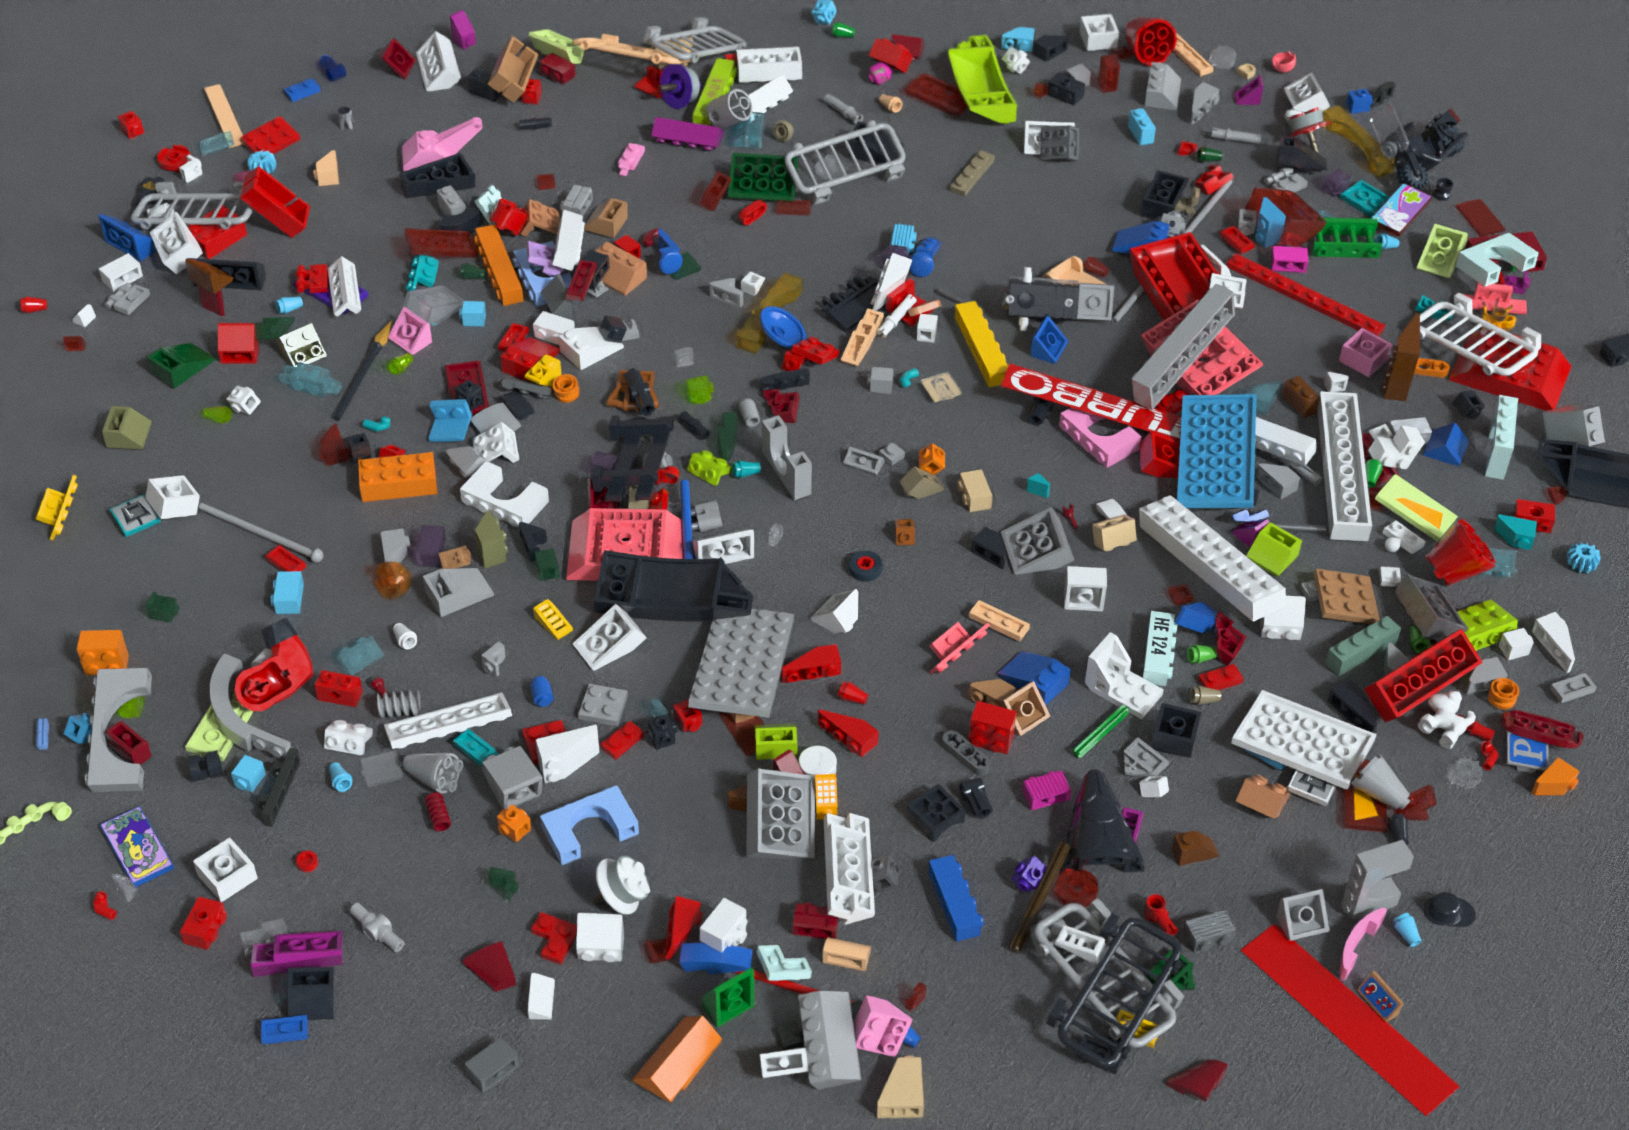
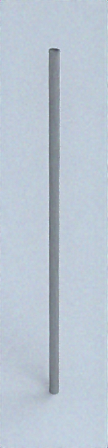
M1232 180L1219 188L1182 234L1193 232L1233 183ZM1141 284L1112 318L1114 324L1120 321L1143 293L1144 289Z

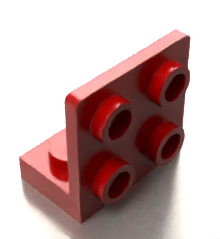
M909 278L887 295L886 311L892 314L908 294L912 295L910 299L914 296L917 300L911 308L927 302L914 295L915 281ZM934 309L923 312L921 314L929 315L931 312L934 311ZM907 311L900 320L910 326H914L919 322L920 314L910 317Z

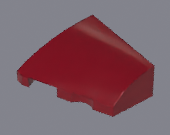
M502 941L482 948L463 959L464 966L473 970L476 973V977L481 981L487 982L488 987L494 992L516 986L515 975Z

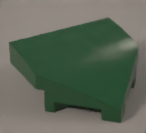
M1172 949L1169 953H1167L1164 957H1166V958L1169 959V957L1171 956V954H1172V952H1173V949ZM1181 954L1179 960L1182 961L1179 970L1177 973L1172 971L1166 982L1171 980L1180 991L1194 990L1195 982H1193L1192 971L1194 964ZM1160 960L1149 971L1159 976L1166 962ZM1145 974V977L1154 984L1156 979Z

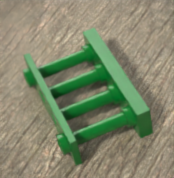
M1310 217L1307 232L1308 235H1315L1317 241L1313 245L1312 257L1379 258L1382 243H1374L1373 240L1378 224L1377 219ZM1322 235H1332L1333 242H1324ZM1339 235H1349L1350 242H1340ZM1356 236H1366L1367 243L1357 242Z

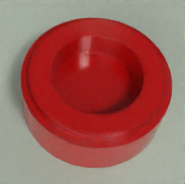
M309 850L299 853L296 857L297 868L302 872H311L318 866L316 853Z

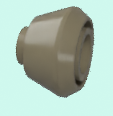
M779 120L773 127V134L778 141L787 142L794 134V127L785 120Z

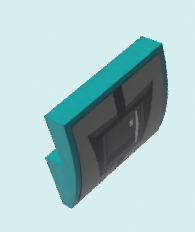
M145 494L109 509L125 537L161 522V518L146 500Z

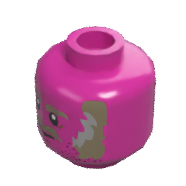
M880 61L869 68L870 74L868 76L872 83L875 82L877 85H881L891 79L892 71L887 63L884 64V62Z

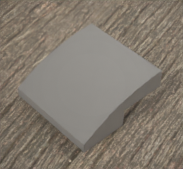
M503 402L490 406L471 417L472 423L480 433L485 432L500 422H503L512 431H516L521 427L520 423Z

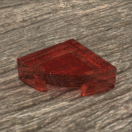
M1563 486L1550 487L1547 491L1552 503L1555 505L1562 503L1567 495V491Z
M922 982L918 983L913 989L916 992L910 1000L907 999L905 1008L910 1012L926 998V985Z

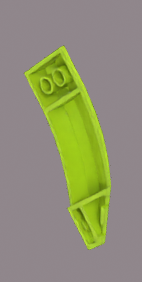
M971 36L967 42L963 41L957 45V48H951L948 54L953 74L969 110L999 123L1009 124L1010 122H1016L1017 103L1005 84L997 62L994 46L988 36Z

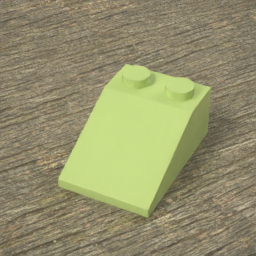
M1434 224L1417 269L1450 279L1456 268L1458 254L1466 247L1467 233Z

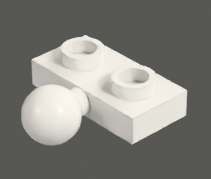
M1397 521L1386 526L1383 530V534L1388 537L1385 541V548L1389 552H1396L1401 546L1413 554L1424 547L1425 541Z

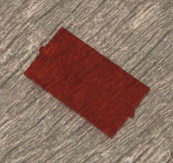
M1481 199L1468 200L1456 205L1457 209L1480 237L1495 235L1505 231L1506 228Z
M720 712L719 715L746 757L756 753L754 725H764L761 718L754 716L751 719L736 724L729 712Z

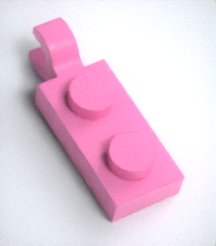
M628 144L618 162V166L621 169L619 175L626 176L629 169L634 170L645 152V146Z

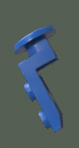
M658 229V248L661 256L659 269L665 274L675 273L679 270L683 261L679 253L680 248L672 241L668 234L662 229Z
M928 237L917 247L916 253L910 258L912 262L909 268L915 276L925 277L933 271V256L940 249L941 241Z

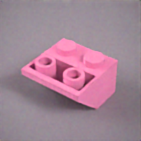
M866 995L853 1022L857 1048L895 1057L912 1023V1018L887 1000Z

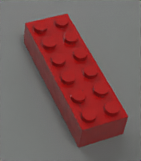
M1461 628L1445 636L1366 686L1364 690L1384 723L1400 717L1483 662Z

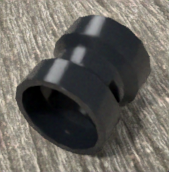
M1439 178L1436 183L1434 197L1440 201L1450 199L1453 181L1448 178Z

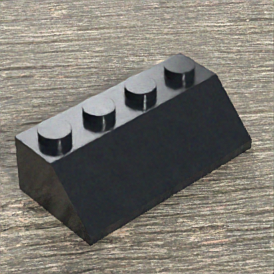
M189 258L208 263L233 277V281L223 288L262 290L266 279L263 263Z

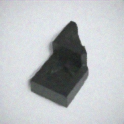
M1393 81L1386 82L1378 87L1372 96L1373 103L1370 107L1382 105L1384 99L1393 97L1395 88Z

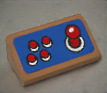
M1375 971L1358 988V992L1385 1022L1398 1016L1404 1002Z

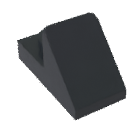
M519 522L520 537L531 562L538 560L537 552L540 551L539 545L547 543L546 530L525 522Z

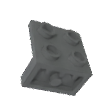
M1071 125L1041 128V160L1067 159L1078 161L1079 128Z

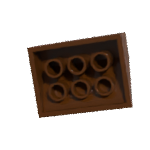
M1416 313L1398 337L1396 345L1392 346L1391 356L1393 357H1389V369L1385 371L1386 381H1383L1381 391L1384 392V399L1406 401L1420 356V314Z

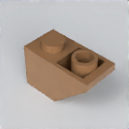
M1001 679L972 682L969 689V698L976 703L981 701L1001 707V701L1016 692L1017 688Z

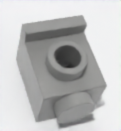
M1239 210L1237 229L1244 235L1254 234L1255 210ZM1243 216L1252 218L1251 220H1244Z

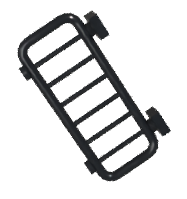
M1114 913L1110 914L1099 937L1105 939V943L1110 936L1113 939L1069 1011L1065 1010L1068 1001L1059 997L1046 1022L1047 1025L1053 1028L1058 1021L1061 1022L1058 1028L1060 1042L1101 1067H1111L1120 1058H1127L1131 1051V1047L1128 1044L1172 971L1177 973L1182 964V961L1179 960L1182 949L1177 939L1139 918L1126 919L1121 926H1118L1119 916ZM1132 926L1139 927L1169 944L1173 948L1169 959L1128 937L1126 933ZM1125 939L1166 962L1159 976L1115 952L1121 941ZM1113 955L1156 979L1149 993L1105 969ZM1104 972L1146 996L1139 1010L1095 986L1101 974ZM1092 989L1135 1013L1136 1015L1130 1025L1126 1027L1086 1004L1085 1000ZM1081 1007L1088 1009L1125 1031L1118 1045L1074 1020ZM1073 1024L1115 1048L1109 1058H1103L1067 1036L1068 1028Z

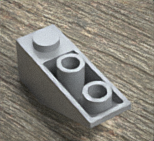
M1203 82L1195 89L1190 120L1191 125L1197 120L1199 121L1205 113L1209 112L1213 105L1218 103V88Z

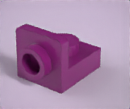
M1524 271L1522 278L1505 275L1504 281L1506 285L1513 286L1512 293L1524 294L1526 288L1530 286L1531 278H1528V271Z

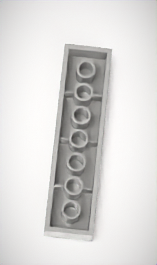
M1217 283L1207 290L1205 296L1196 303L1194 309L1186 314L1185 319L1175 327L1173 333L1165 338L1164 343L1154 351L1151 358L1146 360L1142 368L1133 375L1132 385L1135 402L1150 410L1155 408L1235 315L1233 291Z

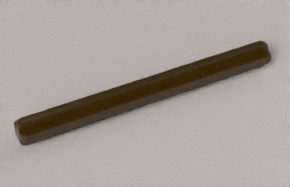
M1059 842L1009 944V949L1012 952L1019 953L1030 933V928L1033 926L1070 850L1068 843Z

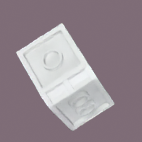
M1110 632L1088 658L1085 683L1090 691L1117 706L1125 705L1129 708V713L1143 719L1163 695L1164 689L1130 671V657L1118 637Z

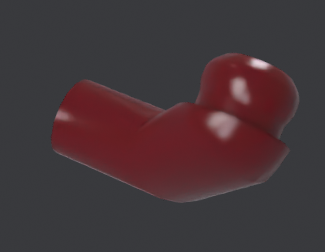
M658 228L644 234L642 242L646 247H651L654 244L652 239L658 237Z

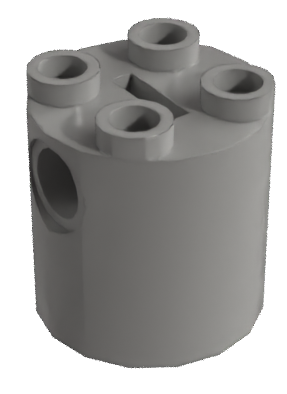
M734 89L713 99L706 106V112L712 125L724 130L749 119L753 113V105L747 93L740 89Z

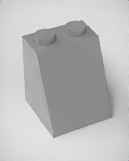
M1572 404L1543 412L1546 437L1549 440L1578 442V444L1586 446L1605 442L1599 406Z
M521 746L516 748L510 747L502 754L489 756L482 762V771L502 810L507 809L511 804L518 806L541 796L543 778Z

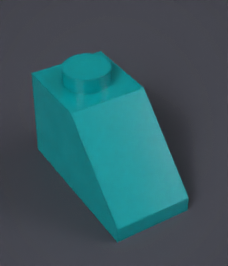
M1498 514L1494 530L1512 547L1531 550L1535 539L1537 521Z

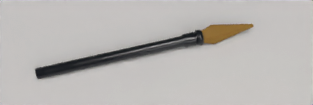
M391 321L375 336V341L372 344L369 355L333 416L334 420L339 421L373 360L382 350V346L387 343L392 325Z

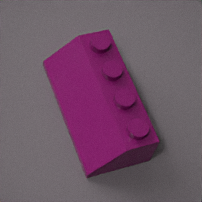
M655 117L652 137L656 138L657 142L666 143V140L672 141V144L675 145L686 143L688 147L697 148L698 145L703 146L705 150L711 151L713 148L718 149L724 135V131L718 127Z

